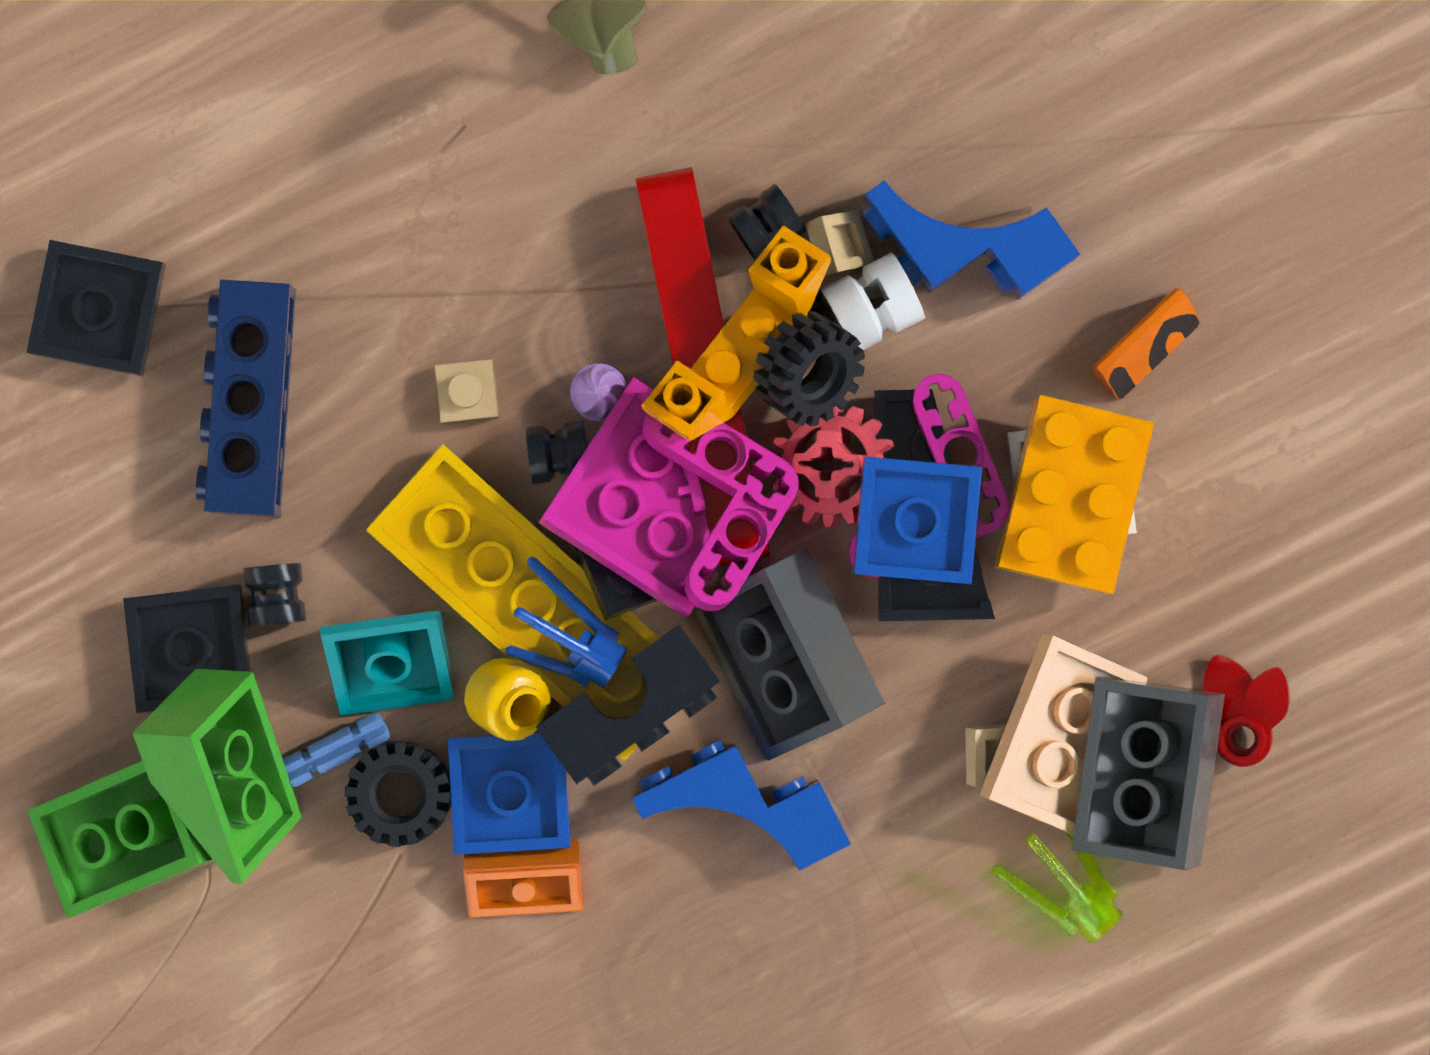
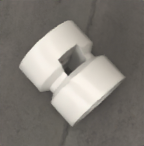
M892 252L864 266L862 278L856 280L846 275L819 290L831 319H834L836 324L857 337L861 342L858 347L863 350L881 342L884 330L889 329L897 334L925 319L920 301L905 271ZM881 296L884 303L874 310L869 299H876Z

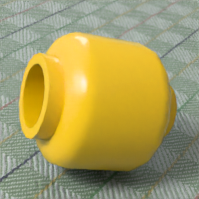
M509 658L492 659L480 665L471 675L465 688L464 703L469 717L479 727L495 737L506 741L523 740L533 735L537 731L536 726L545 721L550 708V694L547 684L536 672Z

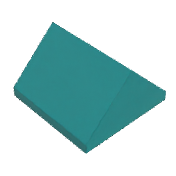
M430 611L320 627L321 640L340 716L454 700L443 611Z

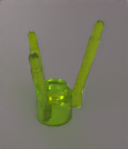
M1066 833L1071 843H1073V835ZM1028 834L1026 836L1027 844L1069 893L1062 903L1067 912L1060 909L1003 867L995 865L992 868L994 876L1058 922L1070 937L1079 932L1088 943H1092L1112 929L1123 916V912L1113 902L1118 894L1104 879L1091 854L1075 851L1094 888L1089 882L1079 886L1035 834Z

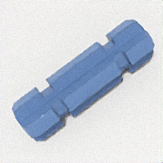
M372 713L357 721L356 727L351 728L347 726L307 746V752L302 753L300 750L285 757L283 762L290 785L297 787L315 778L314 773L319 771L320 774H323L363 754V748L368 746L369 749H373L388 741L391 736L382 716L379 713Z

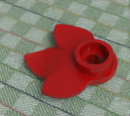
M1217 654L1212 657L1207 666L1202 687L1204 691L1225 694L1217 751L1225 761L1239 767L1253 766L1261 762L1269 754L1273 744L1272 729L1288 713L1290 704L1288 681L1284 672L1278 666L1264 671L1253 680L1251 674L1238 662ZM1239 727H1247L1253 732L1254 743L1250 748H1243L1237 744L1235 732Z

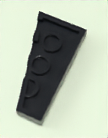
M915 389L874 390V419L879 420L883 424L875 437L877 440H892L894 444L889 451L883 453V457L887 459L934 463L913 412L911 401ZM929 389L930 396L922 401L923 407L926 411L936 409L938 412L933 390ZM943 426L931 427L935 439H939L944 434ZM946 444L943 453L944 460L947 464H952L949 448ZM976 548L974 552L972 584L884 576L877 577L878 622L995 619L983 580Z

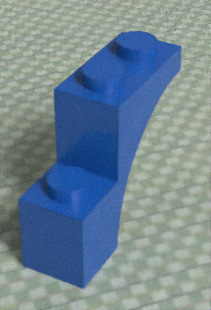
M885 180L868 191L864 197V202L869 208L862 212V215L872 231L881 241L888 236L891 238L902 254L897 260L912 286L916 288L923 283L929 293L986 254L991 263L985 266L993 282L1004 295L1012 290L1020 300L1075 261L1080 255L1047 207L1031 217L1006 226L965 228L945 224L917 211L899 197Z
M721 740L689 755L694 765L674 776L669 766L639 780L638 784L642 792L632 797L642 819L659 812L683 807L715 808L744 817L771 834L791 856L799 871L851 845L819 780L807 784L804 776L798 777L773 790L772 792L777 801L766 805L736 744L725 749Z

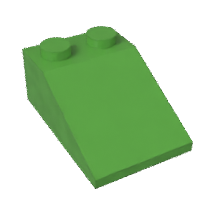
M195 669L133 732L150 783L232 883L242 884L302 818L253 672Z
M143 761L27 810L67 919L215 862L150 783Z

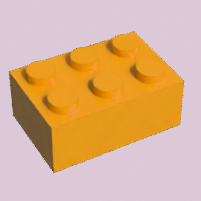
M1044 395L1037 396L1033 401L1009 500L1008 517L1003 525L993 568L1104 595L1113 594L1155 422Z

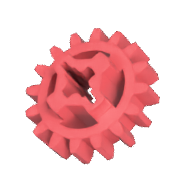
M835 406L832 408L835 417L827 422L820 417L819 425L809 426L806 423L804 426H801L788 419L786 421L787 425L793 433L790 439L775 437L774 443L784 450L782 459L794 468L798 476L799 487L788 510L795 511L804 506L803 522L815 524L821 514H823V523L826 528H838L841 515L848 524H858L861 488L851 498H849V489L862 477L863 457L884 458L883 453L889 451L894 446L892 440L876 439L875 436L883 425L879 420L871 419L861 424L864 410L859 407L852 406L844 417L843 410ZM847 429L860 439L867 455H860L851 445V434L847 433ZM817 433V441L805 453H801L806 442ZM834 457L842 459L843 462L854 463L853 467H842V470H835L832 473L813 467L814 463H824L825 460H833ZM800 475H805L815 486V497H819V501L812 497L805 489ZM780 479L772 484L774 490L780 491L778 488Z

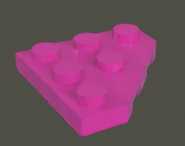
M633 377L540 519L539 524L684 618H687L695 605L689 601L685 593L684 581L688 570L710 535L705 516L707 509L699 476L659 453L647 443L643 434V422L647 413L643 411L641 405L653 392V389ZM664 424L660 430L664 436L669 438L675 432ZM687 445V447L685 448V450H687L688 452H690L689 446ZM712 547L711 552L717 553L716 548ZM719 562L708 576L701 573L698 574L705 581L702 591H705L719 569Z

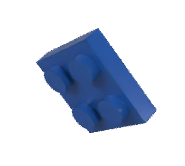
M863 457L853 573L972 584L982 467Z
M534 733L523 740L506 741L494 735L448 738L454 855L571 847L567 771L540 733Z

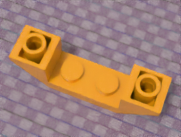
M782 226L748 270L753 285V290L691 369L679 361L675 362L641 405L643 411L688 441L733 418L759 384L753 380L755 370L763 368L755 362L758 352L767 354L770 348L764 344V341L768 335L775 339L780 335L777 326L781 322L785 321L792 326V315L802 313L807 317L808 311L812 307L830 265V255L787 227Z

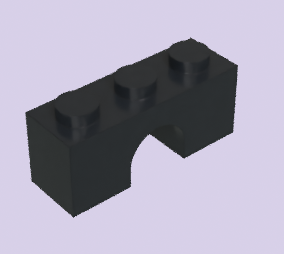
M680 625L631 658L643 674L647 685L646 699L638 712L626 718L609 717L600 712L586 692H584L536 726V729L576 785L587 777L593 786L597 785L622 767L616 758L621 752L634 743L643 752L670 732L663 722L682 709L690 718L717 699L711 688L718 684L720 680Z

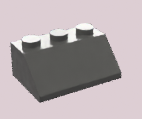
M808 548L747 577L738 594L726 607L718 611H705L695 606L692 610L767 761L833 732L885 704Z
M1099 677L1095 679L1071 851L1180 870L1201 866L1225 694L1164 684Z

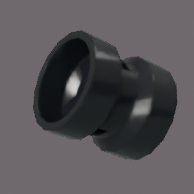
M776 184L761 192L759 201L751 207L740 206L727 215L737 236L755 261L782 226L787 227L799 236L806 232L796 211ZM759 217L762 219L770 233H767V231L759 221Z
M583 421L566 423L562 429L555 430V434H550V431L544 426L526 428L532 484L550 483L555 477L556 472H560V475H570L587 449Z
M301 563L243 568L245 586L252 593V603L247 608L249 626L306 621L305 603L298 598V586L303 581ZM283 589L284 593L266 595V590Z

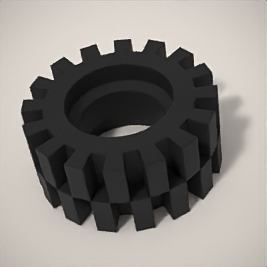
M808 311L807 317L802 313L792 315V326L785 321L781 322L777 326L780 335L776 339L768 335L764 344L770 348L767 354L758 352L755 362L763 368L754 371L753 380L759 383L755 389L764 402L798 425L804 426L806 423L809 426L819 425L820 417L826 422L835 417L832 408L836 406L843 410L849 404L844 399L848 391L856 394L859 385L853 379L864 374L865 367L858 362L865 359L864 350L858 347L861 342L857 337L823 314L820 315L817 312ZM816 359V362L811 371L805 378H803L807 368Z
M396 741L377 746L361 756L348 775L350 777L349 782L345 786L348 815L353 817L356 822L354 826L361 833L364 832L370 837V840L378 844L384 843L388 844L389 847H400L418 843L430 836L441 826L447 812L450 810L451 790L450 781L446 773L447 769L435 757L436 754L429 749L418 746L419 744ZM393 771L409 773L418 781L421 788V800L418 807L406 816L388 814L381 808L377 800V787L380 780L386 774Z

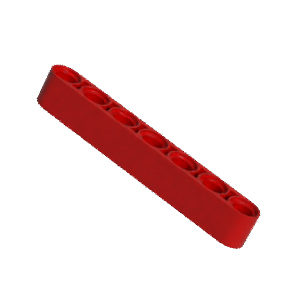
M692 167L638 177L635 180L672 364L674 365L676 361H679L691 369L722 330L724 322ZM740 407L733 418L724 423L746 436ZM704 434L689 442L690 453L693 454L696 444ZM713 441L705 448V457L713 468L727 470L735 465L736 454L728 443ZM748 457L746 466L734 479L743 484L748 474L755 478V475L749 472L753 467L751 458ZM699 477L707 509L705 516L709 533L711 534L732 497ZM735 519L727 524L726 536L734 547L748 549L756 544L757 532L749 521ZM768 543L759 558L770 556ZM723 556L719 560L720 566L733 562Z

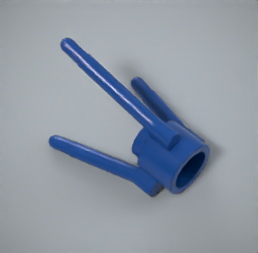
M529 557L527 565L595 634L593 635L584 629L580 637L576 639L541 617L532 614L522 607H518L514 610V616L531 626V628L569 649L571 652L567 660L575 664V666L513 645L506 647V654L525 663L567 676L584 687H587L589 682L592 681L604 688L627 651L626 647L615 641L620 632L603 623L536 557Z

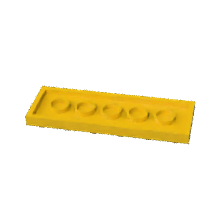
M442 444L366 531L509 659L536 672L547 684L550 696L563 707L586 692L597 709L609 717L626 718L638 712L645 702L647 685L643 674L631 658L660 637L631 611L605 621L584 569ZM529 557H536L603 623L620 632L615 641L626 647L627 651L604 688L592 681L589 682L587 687H584L567 676L525 663L506 654V647L513 645L575 666V664L567 660L571 652L569 649L541 634L514 616V610L518 607H522L532 614L541 617L576 639L580 637L584 629L593 635L595 634L527 565ZM634 743L618 756L625 762L637 748V745Z

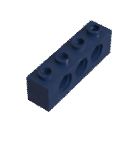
M220 279L219 293L210 294L208 326L217 328L215 351L207 350L205 355L204 383L205 385H213L211 408L202 409L200 420V441L209 443L207 466L199 465L196 477L197 500H205L204 511L281 518L296 289L290 284ZM245 327H258L263 335L261 349L253 356H240L234 345L236 335ZM241 384H254L259 392L257 407L248 414H236L231 406L233 391ZM242 440L249 441L255 450L254 463L248 470L236 473L228 466L227 452L234 443Z

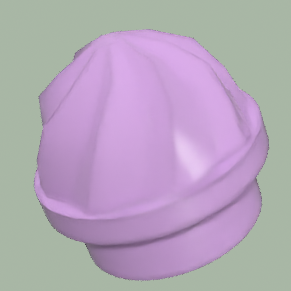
M606 364L588 365L581 369L572 381L570 388L571 401L577 412L583 417L592 421H605L627 388V384L622 374L612 366Z

